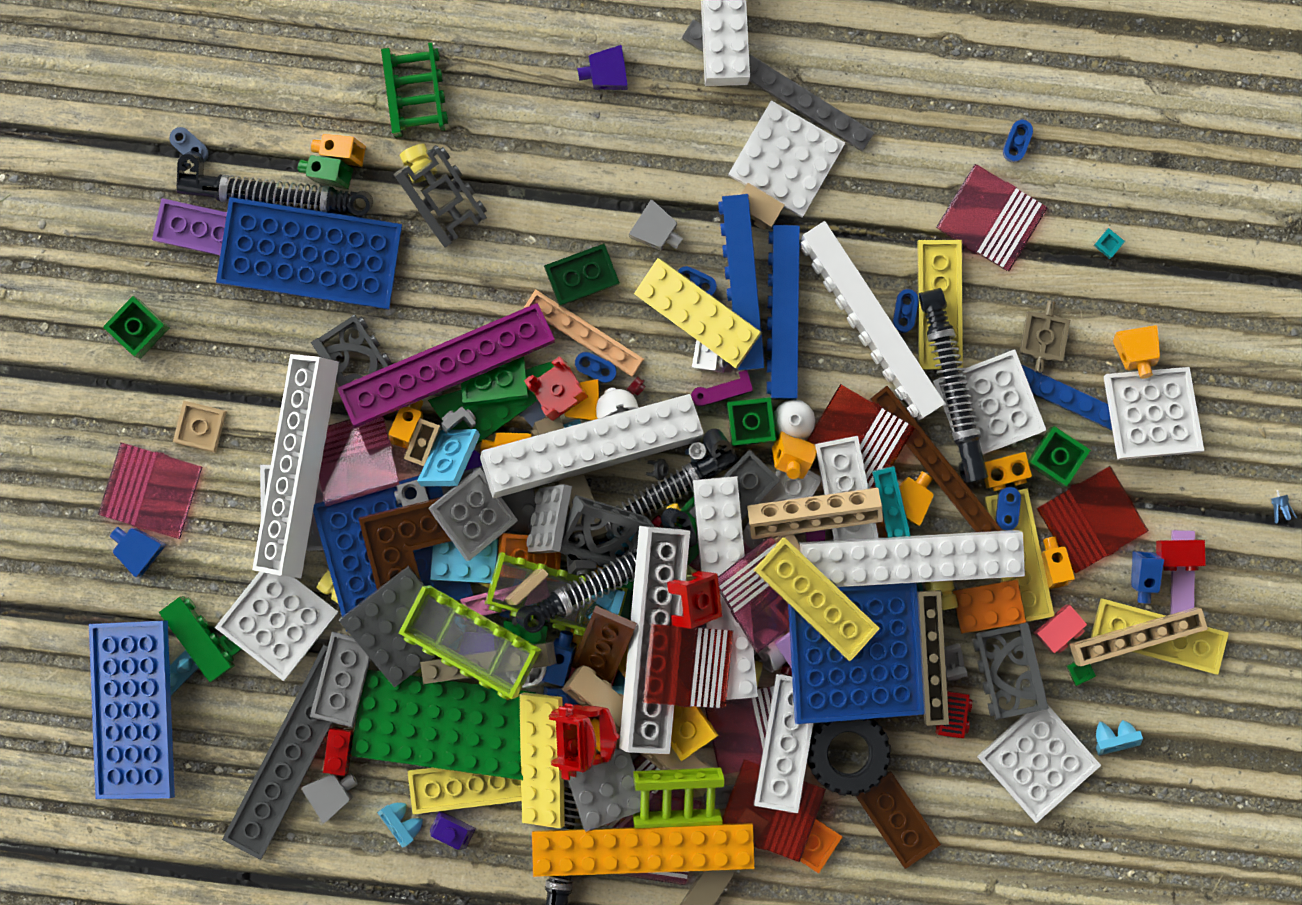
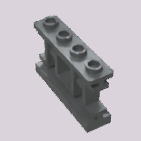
M435 145L426 152L432 162L416 173H413L407 165L393 175L441 244L447 247L452 243L451 241L458 238L453 230L455 226L468 217L477 225L480 221L487 218L484 214L487 210L480 200L478 202L475 201L472 196L475 192L468 183L464 185L460 179L463 175L456 165L451 166L448 161L450 156L445 148H439ZM435 155H438L453 177L452 180L449 179L447 174H443L438 179L432 174L430 170L439 164L434 157ZM409 174L414 181L422 175L425 177L429 185L420 190L425 197L423 200L406 178V175ZM446 181L456 198L438 209L428 192ZM461 190L478 213L477 215H474L470 209L460 214L455 205L464 200L459 193ZM434 210L439 217L447 211L450 213L454 220L445 226L450 234H445L431 214V211Z

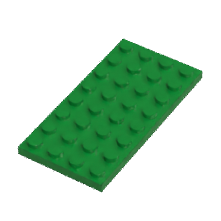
M368 670L357 711L351 756L523 780V775L521 774L520 694L524 692L536 694V692L520 691L518 697L507 700L497 694L498 691L493 688L488 689L481 685L456 681L423 684V677L412 675L394 688L381 671Z

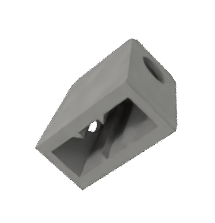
M650 200L629 233L631 239L660 251L666 243L677 249L683 240L681 236L673 232L677 222L653 200Z
M352 773L343 779L339 775L330 774L307 784L301 789L324 824L353 798L349 790L358 785V782Z

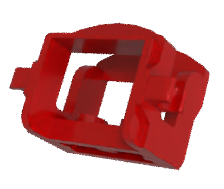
M565 703L564 706H559L558 709L551 711L549 720L556 721L557 758L551 761V766L559 767L562 779L570 780V776L576 777L577 772L584 773L590 770L592 765L611 761L620 736L616 732L614 719L608 708ZM599 716L600 754H596V736L589 717Z

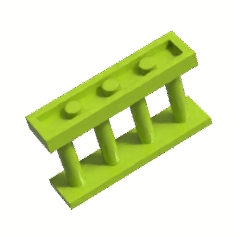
M721 768L633 771L635 791H641L640 812L632 814L635 829L722 825L720 809H715L716 788L724 787V776ZM695 788H707L706 809L693 810ZM673 789H685L684 810L671 811ZM651 790H663L662 811L649 812Z

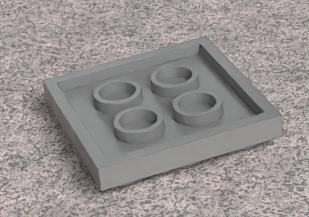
M481 468L474 470L458 486L453 487L428 508L466 561L474 558L518 521L502 497L492 498L486 475Z
M562 484L539 488L535 495V512L531 516L532 529L531 534L527 538V552L533 554L560 552L572 486Z
M620 748L615 749L611 761L592 765L591 769L584 773L577 772L576 777L570 776L568 782L585 832L640 812L641 791H635L633 771L635 769L629 752Z

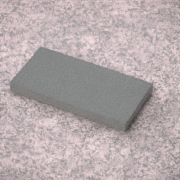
M332 631L310 717L348 727L354 726L371 659L352 636Z

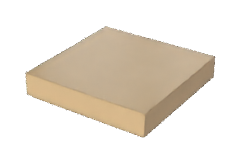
M183 401L173 442L216 453L227 411Z
M544 569L534 570L503 600L508 605H518L548 577V573Z

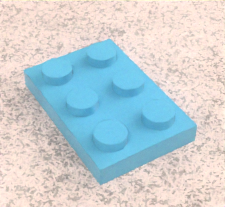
M477 429L450 430L447 434L444 430H440L417 480L421 486H458L480 437Z
M495 539L470 561L464 559L452 541L433 545L430 580L490 584L497 562L499 540Z

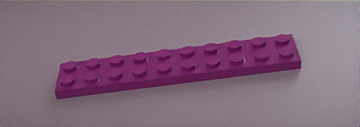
M538 303L342 385L337 389L354 428H357L555 343V338Z

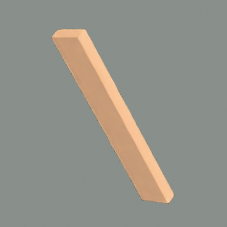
M535 289L524 308L538 303L548 324L596 355L611 362L615 367L633 378L644 358L566 308L559 307L558 303Z

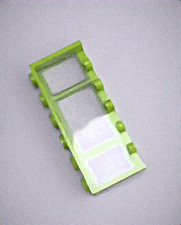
M500 552L484 604L489 605V610L499 613L502 612V609L511 612L510 616L516 617V613L521 607L537 605L538 602L542 603V600H547L551 592L561 589V587L567 592V584L574 588L573 580L580 585L579 577L583 578L585 582L586 578L585 576H577L565 570L553 569L544 564H536L526 561V559L515 558ZM544 569L548 573V577L518 605H508L503 600L534 570ZM616 587V589L625 592L624 598H623V601H622V604H621V608H620V611H619V616H621L622 608H623V605H624V601H625V597H626V594H627V590H628V589H627V588H624V587H623V588H617V587ZM591 600L590 604L585 603L584 608L579 606L578 611L573 610L572 614L564 618L555 617L554 620L550 619L549 623L553 624L552 628L565 631V628H570L574 630L573 634L583 636L590 621L588 616L593 613L595 606L603 607Z
M430 585L422 586L399 631V634L404 636L406 642L412 645L418 644L423 647L422 651L431 656L437 655L442 658L441 662L450 667L454 665L461 669L460 673L469 678L473 676L479 680L478 683L481 686L497 690V694L507 700L519 696L518 694L542 651L537 646Z

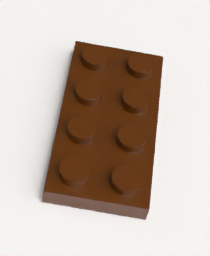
M595 606L571 667L575 669L583 665L590 667L596 672L598 678L611 684L637 623Z
M889 771L885 777H882L881 783L877 787L874 786L870 789L871 791L859 793L855 797L901 865L906 869L941 844L893 773Z

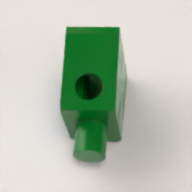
M310 155L309 161L300 160L298 164V172L306 174V177L312 181L349 190L353 168L342 160Z

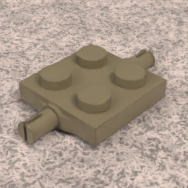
M1047 300L1045 312L1035 313L1028 311L1026 313L1019 354L1036 359L1034 370L1036 373H1043L1045 361L1062 363L1064 359L1071 320L1055 315L1056 302Z

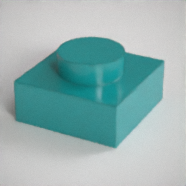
M1107 228L1093 246L1111 259L1125 241L1110 228Z

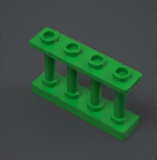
M432 42L428 43V52L396 56V54H392L390 48L381 49L391 129L395 138L403 137L402 130H406V127L439 123L440 130L445 131V124H448L447 111H443L442 103H446L444 90H440L439 82H443L441 69H437L436 61H440L439 50L434 48ZM430 60L431 73L401 77L395 75L394 67H397V64ZM433 81L434 94L404 98L397 94V88H400V85ZM436 102L437 115L408 119L400 116V109H403V106Z

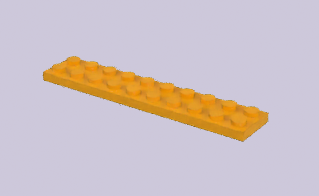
M753 823L636 829L634 827L602 828L586 832L584 829L532 831L533 877L754 869Z

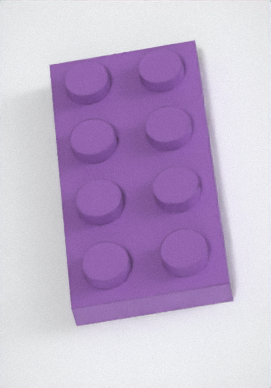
M162 198L152 240L220 256L227 212Z

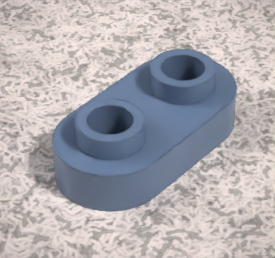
M177 127L172 130L169 139L179 152L184 155L197 148L204 162L207 160L209 154L207 147L192 133L183 127ZM182 134L183 139L181 141H177V136Z

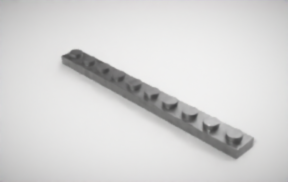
M693 19L683 34L682 39L703 52L702 24ZM749 54V81L863 152L875 132Z

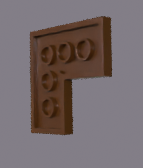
M440 498L359 517L377 590L407 566H410L420 578L413 550L451 541L428 509Z

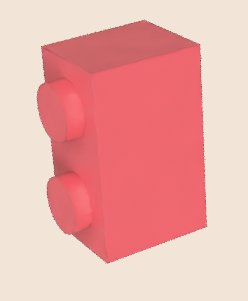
M1065 604L1054 614V617L1049 618L1033 633L1051 653H1061L1068 647L1067 642L1073 637L1076 639L1085 632L1083 628L1087 624L1071 605Z

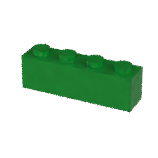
M180 596L159 611V614L164 621L168 620L169 628L207 680L214 682L235 666L232 662L234 658L230 656L227 650H223L218 635L214 632L211 633L207 628L209 625L207 620L202 615L199 616L196 613L194 602L189 597Z

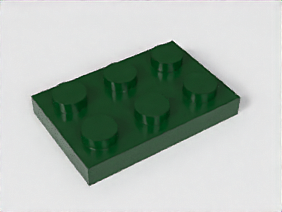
M605 243L544 265L559 307L620 284Z

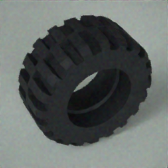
M873 719L820 722L813 727L807 757L808 766L817 781L831 792H836L843 796H858L859 793H867L871 791L872 787H877L881 783L882 777H885L888 773V765H891L890 752H892L888 741L889 738L882 727ZM841 733H856L863 737L868 745V760L864 767L857 772H840L829 761V745Z

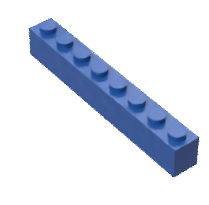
M749 194L722 196V201H719L718 205L719 214H724V223H720L721 236H726V245H722L723 257L728 258V266L725 267L726 280L730 279V288H727V300L732 301L733 312L761 331ZM762 334L746 355L738 370L765 368Z
M773 225L772 231H768V244H772V252H768V265H772V274H768V287H772L771 295L767 297V308H771V317H767V330H771V338H767V351H771V360H767L766 371L770 373V381L766 382V394H770L772 400L797 399L800 226Z

